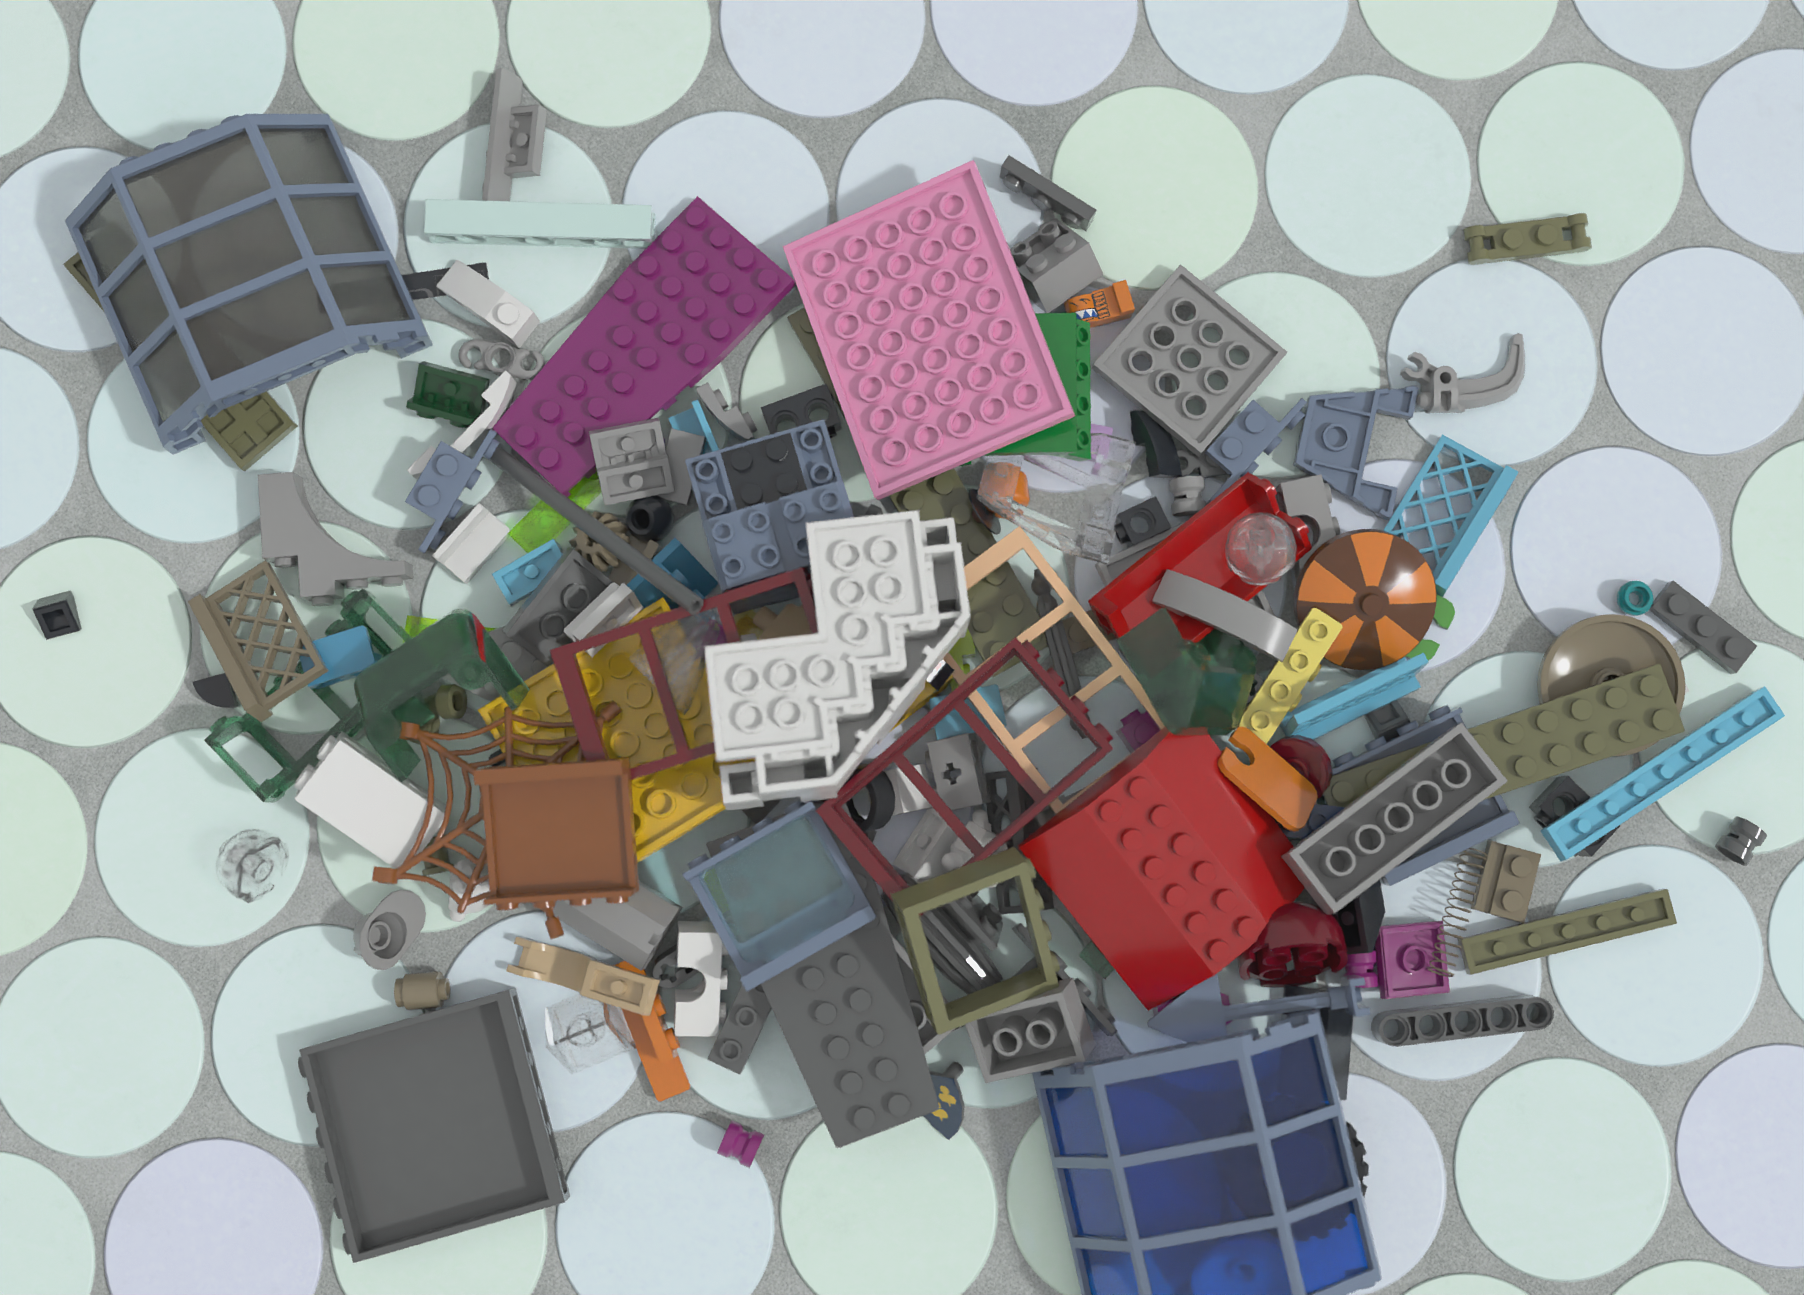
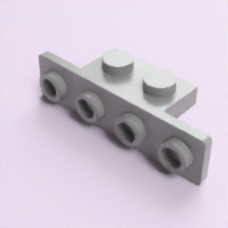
M505 68L496 69L493 86L494 94L488 149L486 152L485 177L482 187L483 201H510L512 178L540 176L547 109L539 104L520 106L523 80Z

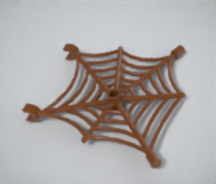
M614 700L600 710L601 715L596 717L601 734L603 723L605 721L609 723L622 712V709ZM510 706L504 708V716L478 730L466 733H433L421 730L418 724L395 721L393 736L399 737L401 740H419L428 776V804L421 830L403 864L397 869L374 866L372 881L397 885L398 879L427 882L448 894L458 904V913H464L468 905L489 897L490 891L471 898L475 886L489 880V876L486 874L480 877L485 864H488L486 840L468 830L481 820L484 821L482 785H479L481 794L479 812L466 821L470 811L472 792L468 773L474 776L473 770L493 765L505 758L506 766L514 765V755L530 760L545 761L544 763L562 762L563 756L577 744H579L577 761H583L584 755L577 735L555 740L533 739L513 733L512 720L530 726L545 728L574 727L573 722L554 723L531 720L512 714ZM503 723L505 725L504 736L487 745L469 750H448L433 740L466 739L488 732ZM513 739L535 745H565L552 756L536 755L514 749ZM505 742V752L487 761L468 763L459 757L484 752ZM428 746L438 752L444 768L447 802L443 822L434 843L415 856L429 826L434 804V776ZM448 759L461 767L466 791L464 810L457 827L443 836L449 823L453 802L452 773L447 762ZM464 834L479 842L484 848L478 859L466 849L452 844L450 841ZM444 846L461 853L476 866L471 877L468 878L451 864L430 857V855ZM421 861H425L447 869L465 882L467 887L462 898H460L445 884L431 877L405 872ZM555 906L539 908L546 914L547 920L544 922L550 939L564 935L560 919L555 917L553 912Z

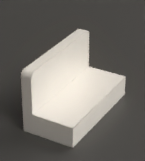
M479 503L432 556L467 584L513 531Z
M613 582L564 629V633L573 642L626 625L643 607L628 586L624 583L619 586ZM604 645L585 650V652L593 657Z
M933 807L928 808L892 864L904 872H908L921 883L953 871L954 869H946L942 865V857L951 852L950 845L957 835Z

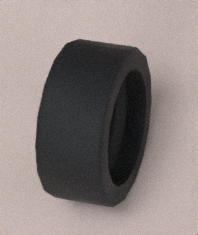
M868 764L858 765L841 788ZM884 771L866 785L871 799L870 812L866 819L859 815L854 807L852 798L846 803L851 818L863 832L883 828L891 820L895 810L893 784Z

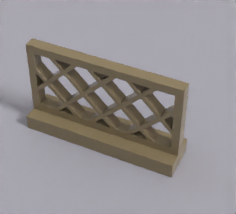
M266 560L209 597L205 598L199 594L188 601L244 710L260 722L273 715L272 707L329 671L271 564ZM266 575L268 583L264 594L251 592L254 581ZM231 596H238L239 599L234 613L224 612L220 603ZM249 598L262 600L256 617L243 615ZM271 602L281 603L283 606L279 620L265 619ZM241 621L254 623L248 640L238 639L236 636ZM263 625L276 627L271 644L257 642ZM285 629L296 630L298 633L293 648L280 646ZM255 648L268 650L263 667L252 666L250 662ZM277 652L291 654L285 671L272 669ZM300 656L311 657L315 665L303 674L294 673ZM269 675L283 677L280 688L268 696L265 687Z

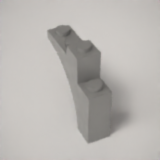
M294 472L258 475L262 558L274 563L277 568L297 566L296 561H298L300 597L312 601V606L334 605V599H345L344 585H346V589L350 590L368 588V583L381 582V586L394 587L403 585V580L413 579V565L404 560L388 561L362 556L338 543L323 528L313 513L306 497L302 477Z

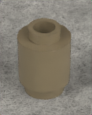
M440 971L405 974L404 978H397L395 981L394 997L397 1007H405L406 1010L441 1008L444 1005V1001L450 998L449 979L444 978Z

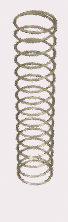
M1474 848L1468 849L1481 852L1486 856L1471 854L1466 852L1465 850L1463 852H1465L1466 854H1461L1459 856L1460 860H1462L1463 862L1458 863L1457 868L1461 871L1454 873L1455 877L1459 880L1452 881V885L1457 889H1451L1449 891V893L1454 898L1447 899L1448 904L1451 906L1444 908V910L1449 915L1442 917V920L1446 924L1439 926L1440 930L1444 933L1437 934V938L1442 942H1437L1434 944V946L1440 951L1432 952V956L1437 960H1431L1429 962V964L1432 966L1428 967L1429 971L1446 977H1453L1454 973L1433 966L1431 962H1442L1451 966H1457L1454 963L1443 961L1434 956L1433 954L1445 953L1450 956H1454L1457 958L1459 957V955L1441 950L1436 946V944H1447L1456 948H1462L1459 945L1447 943L1444 940L1440 939L1438 936L1450 935L1458 939H1464L1461 936L1450 934L1444 931L1441 928V926H1452L1460 930H1467L1466 928L1452 925L1446 922L1443 918L1454 917L1456 919L1469 922V920L1466 918L1454 916L1448 913L1446 909L1455 908L1467 913H1472V911L1468 909L1452 905L1448 900L1457 899L1469 904H1474L1473 901L1458 898L1451 893V891L1458 890L1465 892L1467 894L1477 895L1475 892L1460 889L1453 884L1454 882H1464L1472 886H1479V884L1462 880L1456 876V873H1466L1474 877H1482L1481 875L1476 873L1466 872L1458 866L1459 864H1468L1475 868L1484 869V867L1481 865L1468 863L1461 858V856L1463 855H1470L1480 860H1487L1486 853ZM1429 968L1437 969V970H1439V971H1441V972H1443V973L1449 974V975H1445V974H1441V973L1435 972V971H1433V970H1431V969H1429Z

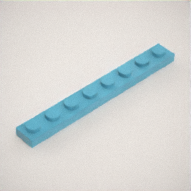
M1765 686L1761 687L1540 831L1560 862L1567 860L1785 715Z

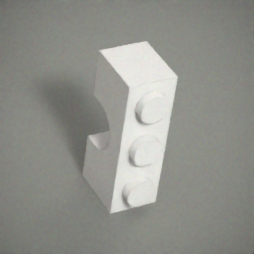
M678 921L677 967L695 968L704 977L701 983L692 989H675V1036L718 1037L719 1024H724L726 1020V1002H720V990H727V968H721L722 955H728V951L711 921Z

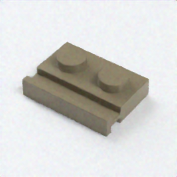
M1488 840L1485 849L1487 860L1482 861L1481 866L1484 869H1480L1479 875L1482 877L1478 878L1477 884L1479 886H1476L1475 889L1477 895H1474V904L1471 905L1470 909L1524 923L1541 854Z

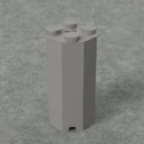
M639 880V891L632 896H628V902L607 904L606 898H592V904L570 906L569 900H558L553 912L555 917H559L567 925L642 971L664 942L665 935L672 929L683 907Z

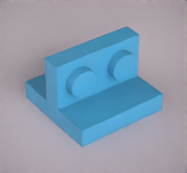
M675 537L651 560L702 599H706L705 597L719 584ZM639 574L626 585L634 592L644 608L661 598L665 599L671 610L681 607ZM708 610L692 615L705 628L716 619Z

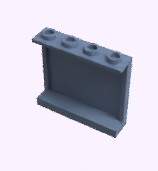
M1448 705L1440 707L1428 714L1431 720L1419 726L1416 720L1397 728L1396 730L1399 735L1388 741L1385 740L1384 736H1381L1366 743L1364 746L1367 751L1355 757L1352 751L1333 759L1332 761L1335 766L1332 767V775L1433 741L1448 729L1461 722L1465 726L1460 716V713L1463 712L1461 707L1450 710ZM1501 794L1485 799L1381 879L1384 885L1392 886L1520 824L1515 812L1508 810Z

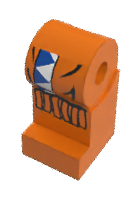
M1126 280L1112 283L1110 287L1093 291L1090 294L1079 295L1064 302L1066 313H1077V319L1090 322V328L1129 319L1135 310Z

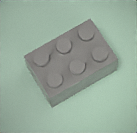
M1073 978L1058 981L1059 987L965 1024L985 1083L1087 1060L1096 1043Z

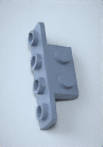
M1301 398L1280 422L1255 400H1252L1205 452L1207 456L1230 475L1229 479L1210 498L1206 505L1234 484L1239 477L1244 476L1247 472L1252 474L1259 467L1255 460L1262 452L1269 456L1282 441L1278 434L1286 426L1292 430L1305 416L1301 409L1307 401Z
M489 430L473 459L441 441L406 498V503L436 520L418 549L425 554L429 547L434 550L437 549L446 534L445 531L441 530V527L447 517L454 520L464 504L463 501L459 500L460 495L465 487L470 490L473 489L482 473L477 470L478 465L483 457L490 460L500 442L495 440L498 433L495 430Z

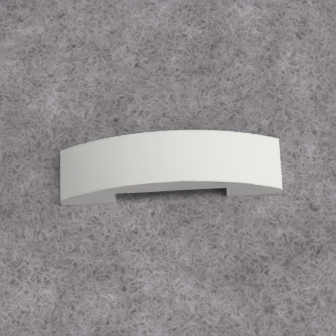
M506 370L481 395L490 406L451 445L469 457L477 452L489 430L493 429V426L509 409L512 403L517 382ZM431 445L407 471L418 480L436 449Z

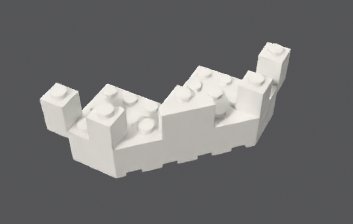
M917 510L806 523L819 634L705 647L717 762L747 758L756 759V762L720 766L723 803L727 811L762 807L766 800L800 796L801 802L837 798V791L876 743L880 745L922 692L926 679L957 640L965 637L970 619L961 542L957 543L954 518L920 521L919 511Z

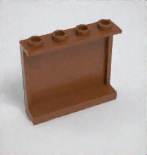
M629 757L493 766L473 770L474 785H482L490 889V896L483 899L484 905L496 904V910H512L519 908V903L533 902V908H547L556 906L555 901L569 900L570 906H582L592 904V898H606L607 904L628 902V896H632L639 891Z

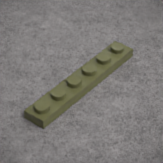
M1662 888L1464 937L1463 940L1458 939V943L1462 947L1460 951L1466 973L1472 975L1677 924L1668 889Z

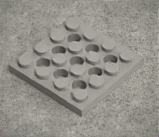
M1180 264L1095 361L1092 369L1199 457L1283 359L1287 351ZM1178 306L1189 307L1193 312V319L1189 321L1179 319L1175 309ZM1208 327L1216 329L1220 335V340L1216 343L1206 341L1202 335V330ZM1159 330L1168 332L1172 338V343L1167 346L1159 345L1154 339V333ZM1234 349L1241 350L1246 355V363L1243 365L1234 364L1230 360L1229 352ZM1186 352L1193 353L1198 358V366L1194 368L1184 366L1181 362V354ZM1137 355L1146 357L1150 362V368L1146 371L1137 370L1132 364V358ZM1212 374L1221 376L1225 381V388L1222 390L1212 389L1207 381L1208 376ZM1164 377L1173 379L1177 385V390L1173 393L1162 391L1159 387V380ZM1191 399L1201 402L1204 408L1203 414L1197 416L1190 414L1186 409V402Z

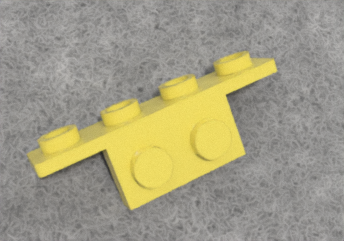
M1311 608L1299 626L1283 662L1277 661L1236 723V727L1248 728L1267 744L1287 712H1292L1302 698L1300 692L1306 683L1312 682L1319 673L1322 666L1319 663L1341 631L1342 624L1319 609Z

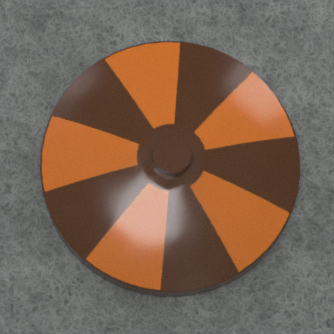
M1351 530L1339 534L1322 544L1312 553L1301 569L1294 590L1293 606L1296 623L1299 628L1311 608L1319 609L1342 624L1341 631L1323 658L1343 668L1353 670L1378 669L1405 657L1424 638L1435 614L1437 601L1436 584L1426 559L1409 542L1397 535L1382 530Z

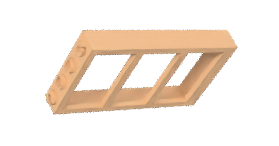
M1020 526L964 567L966 588L969 590L1023 549L1063 603L1016 638L1021 643L1026 639L1032 642L1069 613H1072L1112 665V667L1074 695L1084 703L1120 676L1161 730L1170 723ZM949 652L943 660L955 670L952 675L959 686L995 654L966 675ZM977 690L968 697L970 702L1016 762L1044 794L1051 789L1022 751V748L1067 716V714L1058 706L1017 738L1013 739ZM1112 767L1102 776L1097 778L1095 781H1093L1091 784H1089L1087 787H1085L1083 790H1081L1079 793H1077L1064 804H1062L1059 798H1057L1049 805V807L1056 815L1067 805H1069L1072 801H1074L1078 796H1080L1083 792H1085L1088 788H1090L1093 784H1095L1098 780H1100L1104 775L1111 771L1114 767Z

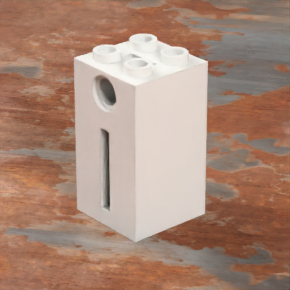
M341 732L337 738L330 735L318 751L316 757L320 760L316 766L313 767L308 764L296 779L294 787L298 790L294 799L397 869L403 864L413 848L423 825L428 804V791L344 732ZM435 796L429 826L415 856L423 851L442 825L446 804Z

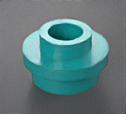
M1630 581L1622 585L1618 590L1617 603L1624 613L1631 616H1639L1651 608L1653 593L1645 583ZM1630 593H1635L1638 596L1639 601L1637 605L1629 601Z

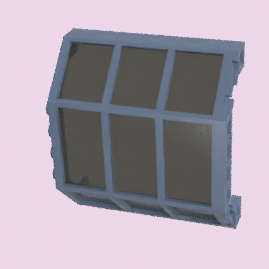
M329 114L233 115L225 118L220 125L210 129L192 131L185 139L175 143L160 144L153 149V152L140 157L132 156L125 158L118 166L110 168L65 220L162 446L172 455L206 441L201 431L203 428L201 420L207 414L209 417H215L221 410L354 354L367 353L370 350L369 346L382 344L385 351L396 350L401 359L433 346Z

